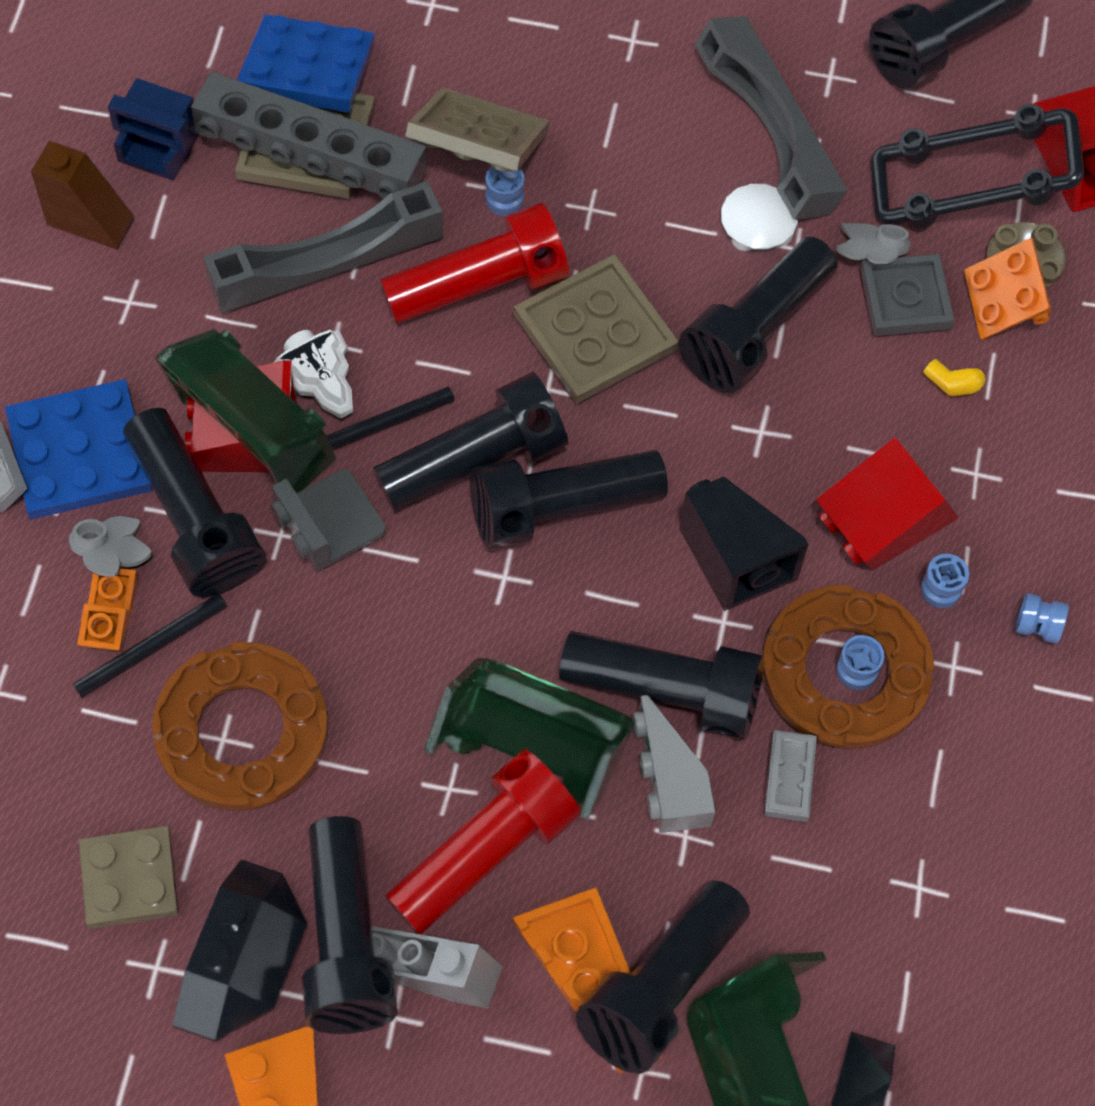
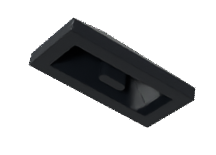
M851 1032L832 1106H883L892 1080L896 1045Z

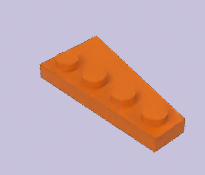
M596 887L512 917L513 925L575 1012H577L582 1002L605 975L614 971L631 974ZM615 1067L619 1074L625 1073V1071Z
M308 1026L224 1054L240 1106H318L314 1030Z

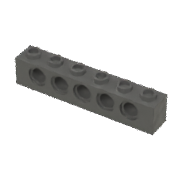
M212 71L191 106L195 130L200 131L209 138H220L232 142L243 150H254L269 155L278 162H289L306 168L312 174L318 176L326 175L342 181L349 187L363 188L377 193L382 198H386L392 192L419 184L427 169L425 145Z

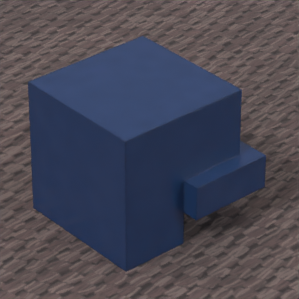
M139 78L135 79L125 98L114 94L108 105L113 130L120 132L114 142L117 161L174 181L200 134L199 131L195 130L192 115L193 97Z

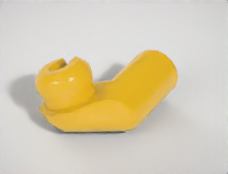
M938 359L932 360L923 371L927 378L947 395L953 397L977 393L984 386L986 379L984 373L978 368L950 371Z

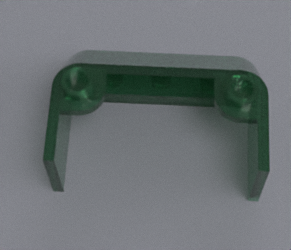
M211 329L167 345L154 357L179 401L185 405L188 396H191L268 468L275 483H279L287 478L294 491L298 493L305 489L336 459L328 438L322 430L326 423L320 415L310 407L304 411L239 351L242 348L241 345L227 330L224 329L219 333L215 329Z
M477 658L446 686L424 750L433 753L445 741L450 749L462 754H470L472 750H481L487 745L515 757L525 748L539 758L552 773L563 777L561 783L577 803L584 804L580 816L588 819L604 796L634 727V721L628 715L514 667L493 659Z
M824 952L776 954L700 996L691 1003L687 1013V1024L714 1106H809L782 1025L793 1020L800 1010L801 996L795 977L826 961Z

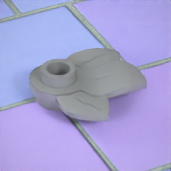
M842 223L841 228L849 236L850 240L836 247L839 254L849 259L861 260L867 258L873 264H888L896 261L900 255L908 253L911 242L908 239V231L897 225L885 224L878 228L872 224Z
M115 516L103 522L95 519H86L74 526L69 537L71 550L83 556L84 566L91 572L101 576H116L120 566H138L152 555L150 548L133 536L139 529L140 520L131 517Z

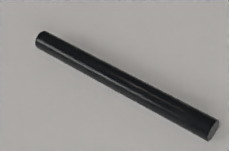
M447 386L299 446L301 455L306 462L454 401V395L450 387Z
M219 593L215 594L73 683L74 689L81 698L85 697L227 608L224 599Z

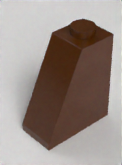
M48 141L31 170L46 224L118 250L135 220L133 213L86 153Z

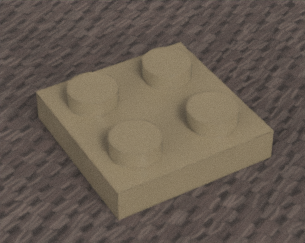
M168 826L79 839L86 925L89 930L179 916L171 838Z

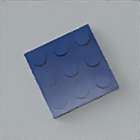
M264 14L237 80L313 107L350 113L374 47V32L363 31L354 27L345 28L327 25L318 21L309 22L291 19L282 15Z
M126 379L5 406L16 461L27 487L23 496L30 520L152 492L150 482L123 435V428L135 416Z

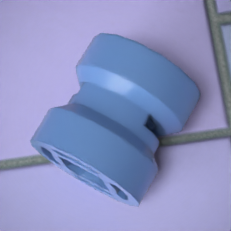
M493 167L489 168L485 178V201L491 212L506 216L521 209L524 202L523 189L525 182L524 173L521 168L518 171L512 170L509 172L499 171Z
M940 554L931 560L920 586L921 595L929 605L944 609L954 606L959 601L969 579V569L964 560L952 554Z
M1026 593L1018 615L1015 632L1026 636L1035 633L1041 635L1044 641L1058 644L1066 623L1069 604L1059 601L1052 603L1043 602L1040 596Z
M866 635L854 636L844 644L836 666V673L839 681L845 687L852 690H865L875 683L885 658L881 644L874 638Z

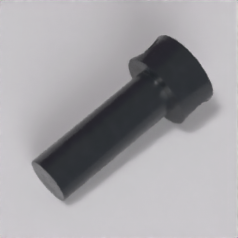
M946 0L929 10L917 3H908L879 18L872 24L869 32V47L873 60L880 73L891 84L899 88H911L945 68L948 60V50L1026 9L1033 0Z
M812 236L805 237L732 307L724 304H712L681 332L678 342L684 361L696 377L710 388L723 393H733L740 389L765 364L768 355L765 341L836 272L838 263L832 249L818 238Z
M531 372L496 389L495 394L499 404L498 407L374 466V473L392 509L397 511L470 475L474 467L493 464L521 450L525 458L532 463L567 446L569 441L564 424L550 394L535 372ZM536 409V420L533 424L527 426L526 420L529 412Z
M151 408L135 415L123 428V435L180 537L172 547L171 558L187 588L193 596L204 598L214 596L217 593H225L246 582L258 572L264 564L266 553L249 522L243 514L234 512L224 514L166 409Z
M657 450L531 474H525L521 465L516 460L474 467L470 474V494L474 518L479 535L488 549L531 541L534 535V523L662 499L668 493L666 467L662 456Z
M570 631L562 652L559 677L563 681L641 698V696L648 695L652 701L703 712V730L746 739L757 707L764 670V655L720 646L715 660L712 662Z
M348 816L326 817L314 822L309 828L319 963L308 968L302 976L305 1021L309 1028L323 1033L353 1034L366 1032L385 1026L398 1015L394 969L390 962L374 957L361 822Z
M716 880L708 882L631 974L614 971L604 976L579 1006L575 1015L577 1027L583 1038L600 1057L612 1066L628 1073L642 1074L651 1070L675 1040L679 1032L678 1019L674 1013L675 1008L749 918L750 908L742 894L725 882Z

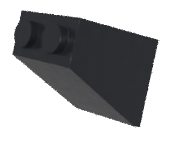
M724 476L714 481L708 479L699 481L690 487L685 494L679 530L724 611L798 580L809 545L803 535Z

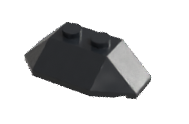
M241 859L221 884L184 972L172 1025L174 1028L217 1042L225 1038L227 1034L250 1024L275 1009L307 928L306 920L283 873Z

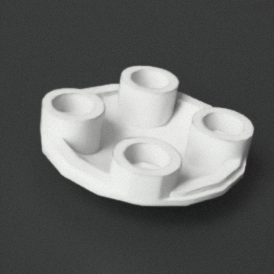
M748 184L737 188L727 196L721 208L722 224L727 234L732 238L734 247L741 251L771 249L780 245H787L791 242L798 224V219L794 220L777 188L767 184Z

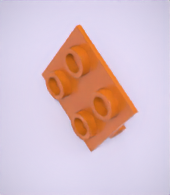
M1032 237L964 269L980 340L987 339L1028 319H1033V323L1036 325L1049 321V315L1052 310Z

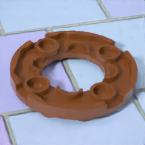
M831 585L811 590L799 596L788 604L773 622L763 650V680L765 688L774 707L789 725L801 734L817 736L816 741L819 743L849 749L866 748L882 744L904 732L921 713L929 697L934 673L932 649L919 622L896 600L881 592H877L876 595L867 591L852 589L853 585ZM837 630L856 631L878 641L884 650V656L888 663V680L884 689L872 700L857 705H849L823 697L812 686L806 672L807 653L811 645L821 636Z
M254 642L230 643L229 647L216 649L206 654L204 650L184 662L170 676L155 704L152 734L156 752L165 773L182 792L210 807L243 811L265 807L280 801L296 791L310 777L317 767L326 746L328 718L319 685L301 662L290 654L269 645ZM248 688L263 692L276 702L283 715L284 729L279 744L267 757L259 761L249 762L246 765L233 766L217 761L205 751L199 740L198 724L203 710L215 697L229 690Z

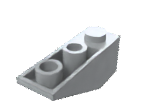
M641 696L639 711L633 712V727L636 738L643 737L645 752L640 753V767L643 779L650 778L653 793L647 794L650 820L657 819L660 833L711 827L715 808L707 769L649 696Z
M371 926L374 957L382 958L392 964L395 983L451 1002L488 1009L503 966L481 946Z

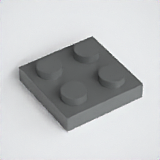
M940 254L898 257L896 261L888 264H873L869 260H862L860 271L874 336L952 329L954 317Z

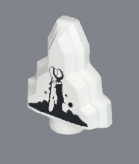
M302 330L292 335L284 344L285 352L279 355L275 362L283 360L292 361L295 389L299 395L313 396L322 409L339 418L352 413V389L345 379L349 371V365L344 356L348 351V346L340 331L327 330L314 336L310 330Z

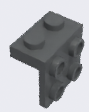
M347 469L339 470L298 493L294 491L287 478L272 485L274 502L270 504L273 515L281 526L286 525L293 535L291 536V541L297 553L302 559L308 558L316 573L382 538L386 533L385 523L352 473Z

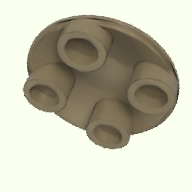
M1017 222L998 227L989 243L987 258L1032 237L1045 287H1050L1060 278L1065 267V251L1060 240L1057 238V230L1049 224L1039 225L1030 222Z

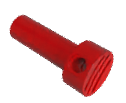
M541 202L506 215L504 219L507 229L506 233L380 279L395 323H402L523 277L532 291L569 278L570 271L566 254L555 223L545 204Z
M524 748L490 778L498 795L384 895L391 906L416 934L421 935L530 836L535 834L541 841L549 844L582 815L580 807L565 786L529 750Z

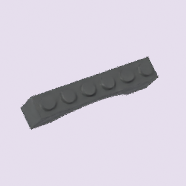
M747 16L710 18L694 45L710 73L741 95L756 111L767 127L775 144L779 159L777 191L792 218L796 220L831 215L848 190Z
M425 181L390 193L380 203L360 217L319 236L279 245L239 244L203 256L207 280L222 314L443 238V212L429 182Z

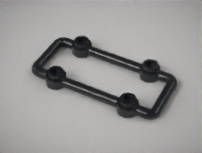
M1025 104L1017 110L1014 118L930 136L917 128L906 130L899 142L879 147L871 157L874 212L876 218L884 224H897L908 221L915 228H926L935 222L938 215L1023 198L1032 205H1043L1049 202L1055 192L1074 188L1084 178L1085 169L1077 115L1072 110L1066 108L1044 112L1039 106ZM1063 124L1068 164L1067 174L1051 177L1046 171L1033 169L1025 174L1019 184L939 200H933V198L924 193H915L907 199L904 207L894 209L889 207L886 161L889 159L903 157L905 161L917 164L925 161L933 150L1015 133L1023 139L1034 140L1041 137L1047 127Z

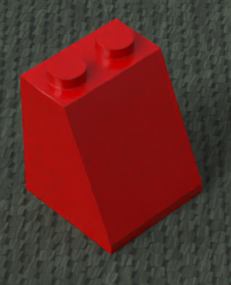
M1095 86L1034 102L1033 104L1039 106L1044 112L1066 108L1072 110L1077 115L1085 169L1084 178L1076 187L1063 190L1061 193L1073 213L1095 207ZM1063 124L1049 126L1041 137L1034 139L1053 177L1067 174L1068 164Z
M283 360L196 380L195 396H188L187 418L188 420H193L192 432H185L184 442L201 472L294 473L297 396L292 361Z
M896 437L816 499L824 509L818 514L824 524L833 534L840 530L848 540L843 545L848 555L857 565L864 561L872 570L877 569L959 518Z

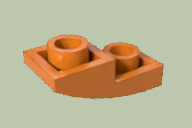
M120 568L118 574L112 577L93 573L88 604L84 603L77 646L121 652L137 588L139 573L136 570Z

